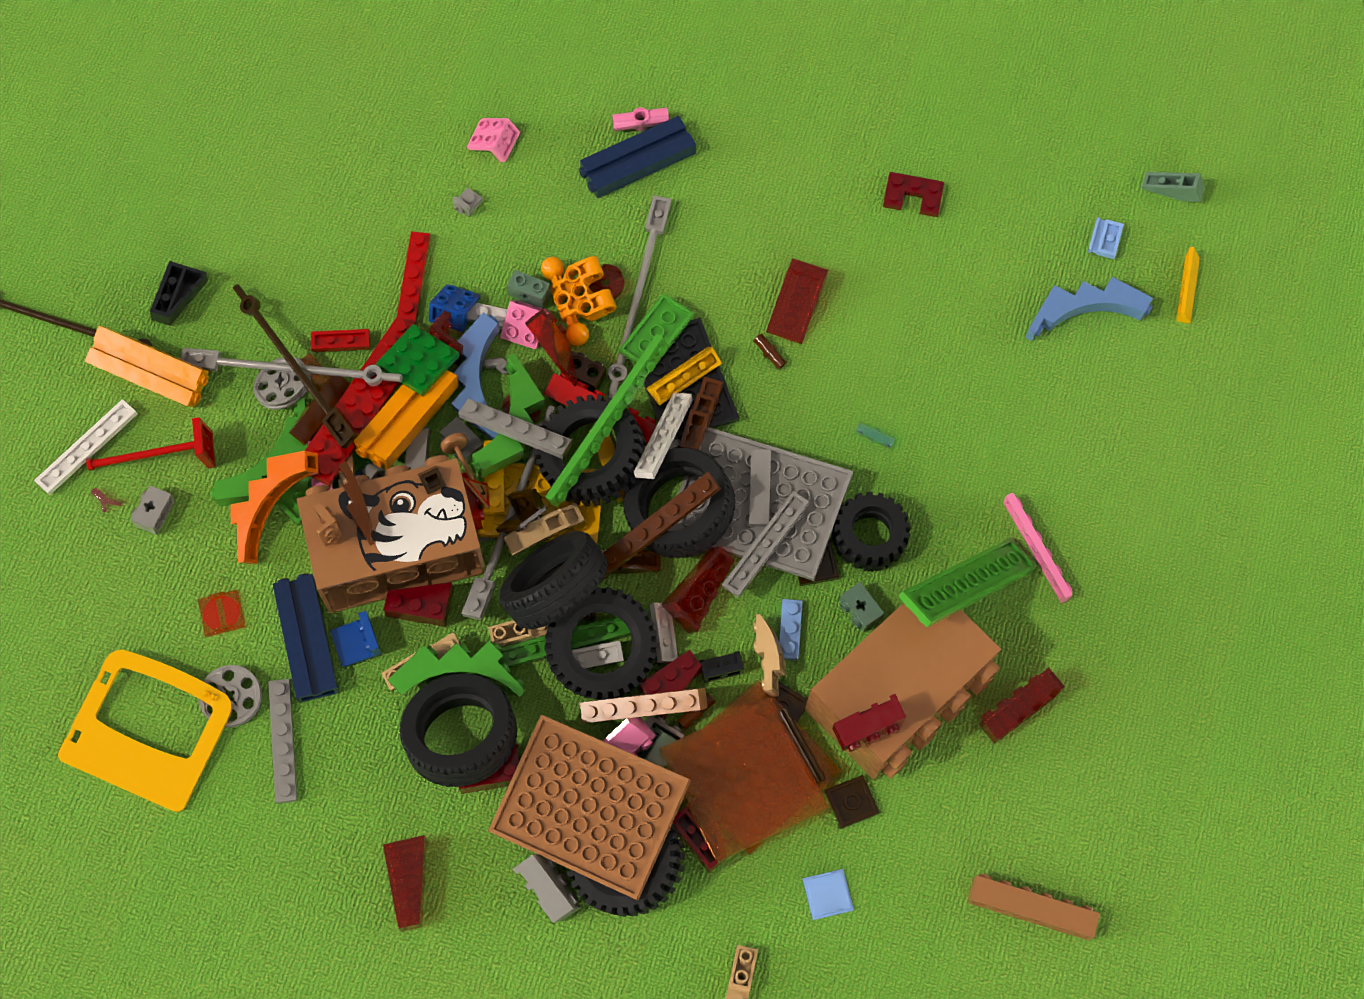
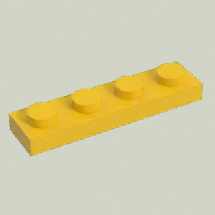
M484 440V447L492 440ZM504 468L484 477V483H488L490 503L489 509L484 505L485 516L505 515Z

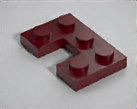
M889 172L883 207L901 211L904 195L920 197L922 202L919 214L938 218L944 182Z

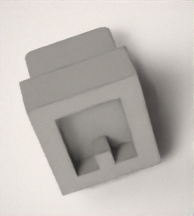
M648 716L645 720L652 731L655 730L654 727H657L681 743L685 740L681 729L676 726H668L665 724L666 721L660 716Z

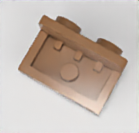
M318 503L313 508L323 525L316 532L324 546L331 545L341 535L337 525L338 521L329 506L324 507L321 503Z

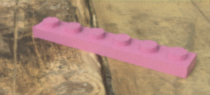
M1014 493L1007 495L1003 503L1061 604L1068 601L1073 595L1070 584L1064 581L1060 567L1055 565L1050 550L1045 548L1042 543L1041 534L1035 531L1032 526V519L1024 512L1021 500L1018 497L1016 498Z

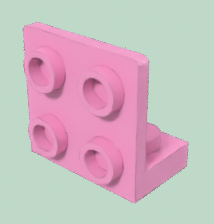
M482 118L467 148L469 150L491 151L500 162H506L520 131L509 118Z
M519 300L510 301L500 337L536 349L544 322L549 318L551 311Z

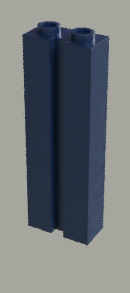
M676 116L581 159L579 173L583 179L586 178L589 191L594 193L598 199L696 154V143L690 133L686 131L681 118Z
M300 574L297 576V580L292 581L288 578L278 580L277 583H273V589L296 699L299 703L340 693L320 598L313 574Z

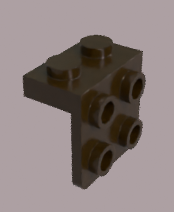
M536 489L516 491L507 496L516 514L499 525L496 531L497 533L504 532L505 534L512 531L520 532L527 528L529 522L536 521L541 517L540 514L547 509Z

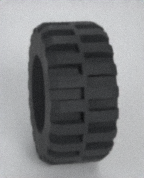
M866 492L865 496L862 493L856 494L854 499L849 498L846 500L845 505L840 507L839 514L837 515L832 535H834V546H837L836 551L839 556L844 555L843 560L847 564L849 562L854 563L853 567L856 569L861 566L864 567V571L870 572L871 568H875V571H880L883 566L886 568L892 566L893 562H897L900 559L909 541L911 527L910 523L907 522L909 518L907 512H902L903 506L900 503L896 505L894 498L890 496L888 499L883 497V493L878 492V495H873V492ZM862 518L878 519L888 528L890 533L889 539L884 544L878 546L866 545L860 542L854 535L853 525Z

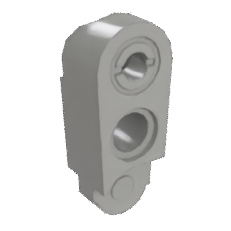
M424 427L407 447L405 465L411 470L424 467L425 461L429 459L430 427Z

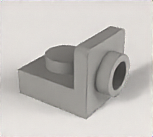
M466 188L459 198L457 196L453 198L454 209L468 217L483 201L481 196L469 188Z

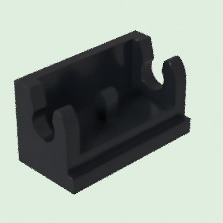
M739 651L699 661L702 665L701 673L704 683L744 673V665Z

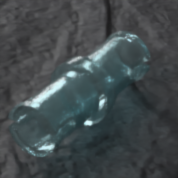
M862 422L859 423L855 431L856 434L870 439V442L874 443L875 441L891 449L895 437L881 432L879 428L874 429Z

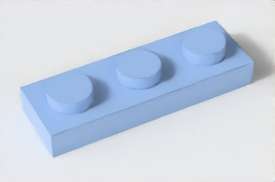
M782 599L779 642L785 660L798 661L803 602L801 600Z

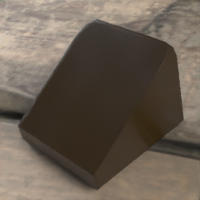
M437 466L418 474L427 494L446 486Z

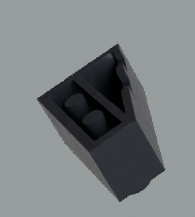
M169 261L150 309L151 320L171 326L208 282L207 272Z

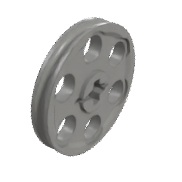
M284 357L271 361L288 364ZM293 357L299 365H305L300 359ZM265 369L259 372L253 387L254 394L264 407L275 410L293 405L307 391L301 381H296L298 376L295 372L277 371L275 374L270 375L272 370ZM305 373L307 377L311 380V375ZM268 384L265 390L260 391L262 386ZM294 391L292 396L287 397L289 392ZM277 395L275 400L269 402L272 396Z
M237 665L222 666L212 671L203 681L209 685L212 683L216 684L217 689L226 695V690L232 694L235 693L233 697L237 705L232 701V711L237 712V719L233 722L227 721L225 727L243 725L258 712L262 702V688L255 675L246 668ZM227 671H233V680L225 681L224 674ZM247 678L252 679V686L249 689H244L242 687L243 681ZM248 698L254 700V706L251 709L244 708V702ZM199 699L200 708L209 719L211 716L208 711L210 705Z

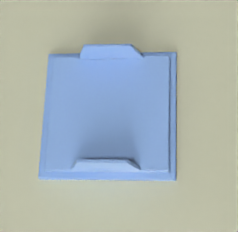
M843 869L802 878L813 920L854 911Z

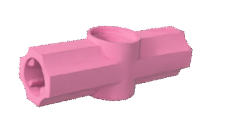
M639 107L633 112L613 114L614 131L629 129L645 131L648 127L657 126L668 121V109L666 107L646 110Z

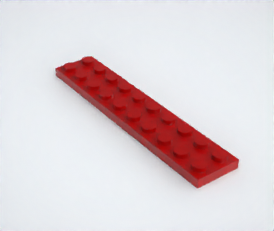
M396 317L360 370L364 371L366 367L376 365L380 358L413 324ZM354 378L335 407L340 408L357 433L360 434L387 403L400 382L383 380L377 386H370L363 378ZM323 423L305 449V451L318 454V474L309 477L330 487L341 471L339 465L345 461L347 462L354 452V441L347 449L341 448Z

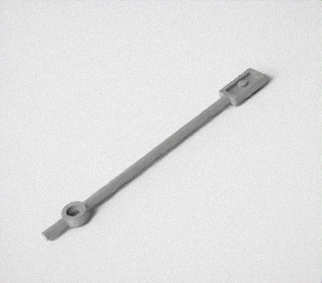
M653 195L645 226V231L650 232L621 346L633 331L657 234H664L672 203L670 198ZM620 353L617 363L611 365L608 369V378L611 381L608 394L610 398L614 397L619 384L623 383L627 378V369L624 366L626 357ZM617 373L621 374L620 377H615L614 375Z
M183 348L180 358L205 370L215 372L218 371L219 365L294 372L289 364L221 358L222 354L220 351ZM299 365L304 373L363 378L370 386H377L383 380L402 382L403 379L402 374L384 373L377 365H370L364 371Z
M548 406L543 422L546 420L550 423L549 415L556 410L554 406ZM543 422L536 424L537 426L544 428L542 425ZM532 448L516 491L525 490L537 459L535 450L539 449ZM512 505L509 507L504 522L516 514ZM499 533L483 578L475 577L462 610L464 617L483 620L496 586L495 582L490 579L505 543L503 538L508 533Z

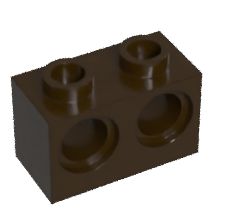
M572 351L561 368L562 373L572 377L571 382L577 384L580 381L588 385L587 390L593 393L599 389L606 377V367L601 362H594L580 352ZM573 365H580V366H581V367L578 368V369L572 368ZM591 373L597 374L596 377H590L588 375Z

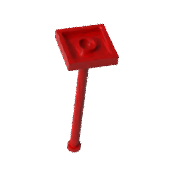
M200 417L192 418L194 441L96 460L92 458L87 459V468L91 471L96 467L195 449V456L208 469L214 468L216 464L213 431Z

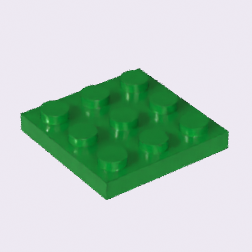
M413 324L380 358L376 365L384 373L402 374L403 379L400 383L424 396L459 358V352Z

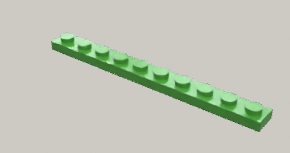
M655 335L545 496L553 506L558 508L560 503L564 502L568 491L577 483L581 472L588 467L592 456L599 451L601 443L605 437L609 436L615 422L622 417L626 406L633 401L637 390L644 385L645 378L654 370L660 356L665 354L668 345L663 336Z
M617 616L575 627L571 636V650L585 648L631 634L626 624ZM545 636L501 647L503 650L500 653L503 657L498 660L499 664L504 662L511 668L546 658ZM453 672L454 674H472L482 676L476 673Z

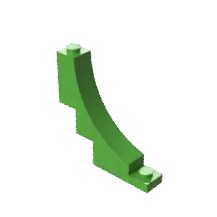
M514 353L508 356L506 365L507 372L509 373L507 384L510 395L509 415L534 424L529 414L543 408L544 397ZM498 433L489 444L472 454L470 465L475 474L478 473L482 479L522 459L524 449L519 441Z
M305 398L297 401V406H294L295 417L287 418L284 430L276 445L259 463L234 477L214 481V488L211 489L212 499L216 500L219 506L249 501V481L267 478V458L305 451L308 442L303 445L289 433L306 406H308Z

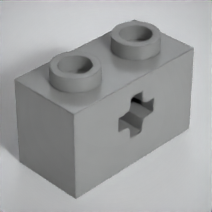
M149 486L147 491L143 492L138 508L134 509L131 521L136 527L158 535L175 503V499L170 493Z

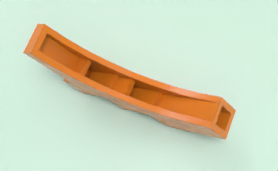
M300 451L267 458V478L249 481V501L231 504V524L237 525L238 563L258 564V548L261 533L268 515L276 502L290 487L306 477L318 474L317 453Z

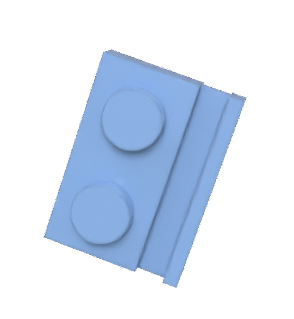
M1097 217L1088 253L1093 252L1096 255L1114 259L1124 224L1107 219L1101 220Z

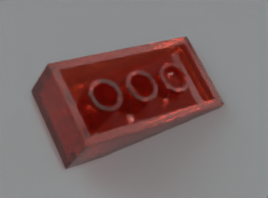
M792 258L766 333L799 344L803 343L827 280V269Z
M542 308L527 320L525 324L555 365L574 386H577L578 382L570 342L564 335L567 331L561 324H555L558 320L551 312L547 314Z

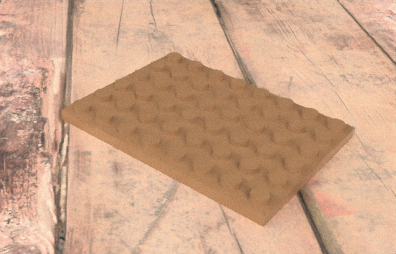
M541 715L488 831L639 901L691 780Z

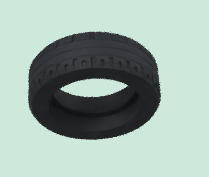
M691 448L668 449L654 479L636 478L637 482L635 485L630 482L627 484L630 490L624 495L623 506L625 518L631 530L649 517L650 502L657 490L666 482L676 477L685 475L701 477L705 473L710 472L721 488L710 498L706 511L695 523L680 530L666 531L646 547L647 549L668 558L691 557L711 548L726 533L734 516L735 493L729 478L714 458L700 450Z
M571 531L562 534L532 552L509 574L500 589V604L521 628L537 629L551 624L575 609L597 588L607 571V557L588 533Z
M472 674L448 675L424 686L407 704L401 717L399 728L401 743L412 767L421 777L429 782L446 787L472 785L496 773L511 756L517 741L518 731L516 718L505 692L489 679ZM470 705L484 708L491 713L493 726L487 737L475 748L456 755H442L427 748L424 740L426 732L431 723L445 711L459 706Z

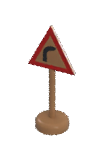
M459 432L449 435L440 444L442 451L446 454L457 453L469 479L462 478L463 481L489 509L488 483L476 481L461 452L468 442L466 435Z

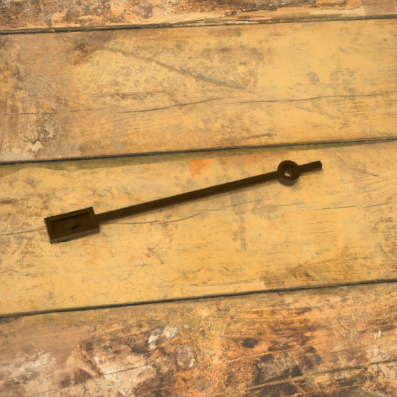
M239 284L234 285L233 290L241 299L240 310L244 314L253 316L326 414L322 420L324 425L341 448L347 449L359 436L357 431L340 408L334 406L331 409L259 312V299L247 295Z
M0 299L1 308L95 337L97 331L95 329ZM138 339V341L153 347L148 339Z

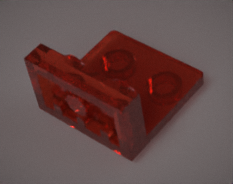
M445 310L430 326V335L459 352V358L454 362L459 366L464 346L450 336L451 314Z

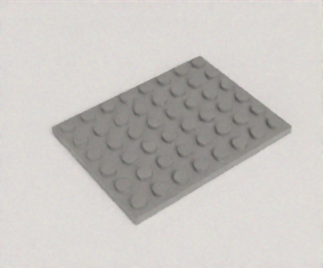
M708 427L699 450L714 458L722 467L734 489L736 500L734 516L729 528L711 548L743 558L766 527L749 526L751 449H771L770 520L792 491L808 500L809 506L764 565L815 581L834 529L837 515L853 477V471ZM685 475L678 494L700 477ZM710 498L667 531L680 530L695 523L706 511Z

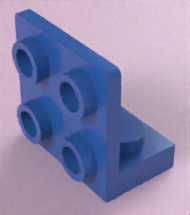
M445 285L429 304V322L464 333L467 329L468 312L480 300V295L457 288L454 285Z
M366 611L358 613L360 620L330 631L342 667L381 655Z

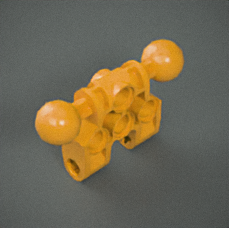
M591 256L568 266L563 279L562 276L565 268L562 260L558 257H547L542 262L541 272L546 279L552 281L550 289L554 302L557 305L562 321L568 324L565 331L566 340L573 346H582L589 339V330L586 325L579 323L578 319L582 317L593 322L615 311L617 308L609 289H603L595 293L589 289L591 283L604 276L598 257ZM576 274H579L578 277L573 280V277ZM585 290V293L579 296L580 292ZM568 298L567 302L562 304L563 300ZM591 307V310L585 313L586 309Z

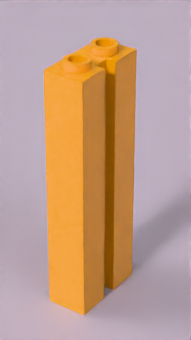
M98 326L93 339L95 341L94 345L90 347L85 362L183 405L195 407L199 403L202 388L208 382V370L111 328Z
M447 370L424 396L402 384L354 440L356 453L362 458L370 459L379 468L389 469L459 387L457 375Z

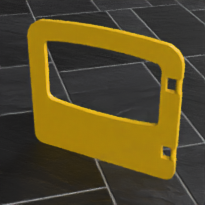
M117 650L109 654L105 659L97 679L94 681L71 726L72 728L58 752V758L68 765L167 809L181 812L185 809L227 724L233 709L232 701L225 693L176 668L133 652ZM128 669L168 683L201 699L213 708L205 729L189 758L185 759L142 744L115 731L97 719V714L120 670ZM109 672L111 676L105 685L101 683V680L105 673ZM76 730L81 731L82 733L77 743L72 742L71 740Z

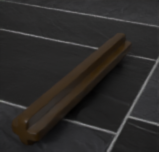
M785 708L779 711L778 717L816 784L822 783L826 777L789 710Z

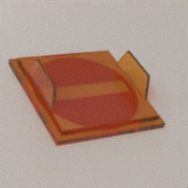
M238 590L219 592L198 599L205 637L245 627Z

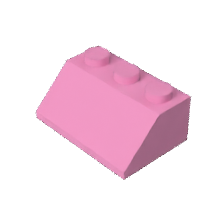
M642 717L628 718L608 735L603 742L638 756V752L642 749L643 751L648 749L653 744L652 740L656 735Z

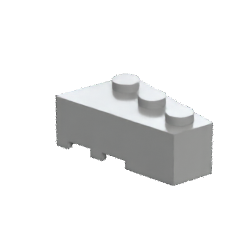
M534 854L513 868L516 874L520 872L528 882L525 884L528 890L533 889L539 898L537 902L553 923L561 922L581 908L578 904L579 899L569 889L566 877L556 867L557 863L541 855Z

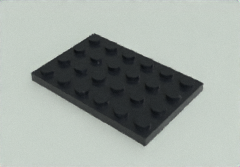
M701 318L691 320L657 363L654 370L645 378L644 387L657 422H659L670 399L659 405L648 392L647 387L705 348L712 347ZM719 366L679 392L692 394L693 401L674 439H682L690 410L693 409L704 377L723 381L724 383L709 427L715 429L739 421V415Z

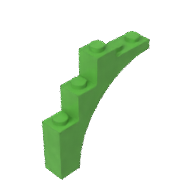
M487 641L472 657L468 655L470 651L463 643L460 646L456 643L439 660L436 658L438 653L431 646L427 648L424 645L388 679L401 695L429 677L451 672L476 673L492 678L506 686L518 697L526 692L523 689L525 684L518 677L513 678L509 674L510 668L504 662L499 664L498 660L503 657L500 652L503 649L495 641L493 643Z

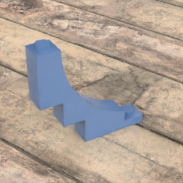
M1114 277L1110 279L1104 291L1083 281L1075 295L1054 285L1025 338L1032 341L1035 335L1039 337L1043 328L1050 331L1062 321L1088 312H1115L1141 320L1143 315L1148 316L1153 306L1150 303L1153 298Z
M484 312L453 345L454 349L459 352V356L465 360L454 372L457 375L458 384L464 388L451 403L457 413H459L468 398L488 406L482 389V369L489 346L500 332V328L498 325L499 321L494 316H488ZM470 422L491 440H493L498 434L497 432H494L492 430H489L487 428Z

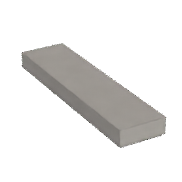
M751 449L749 526H767L770 522L771 449Z

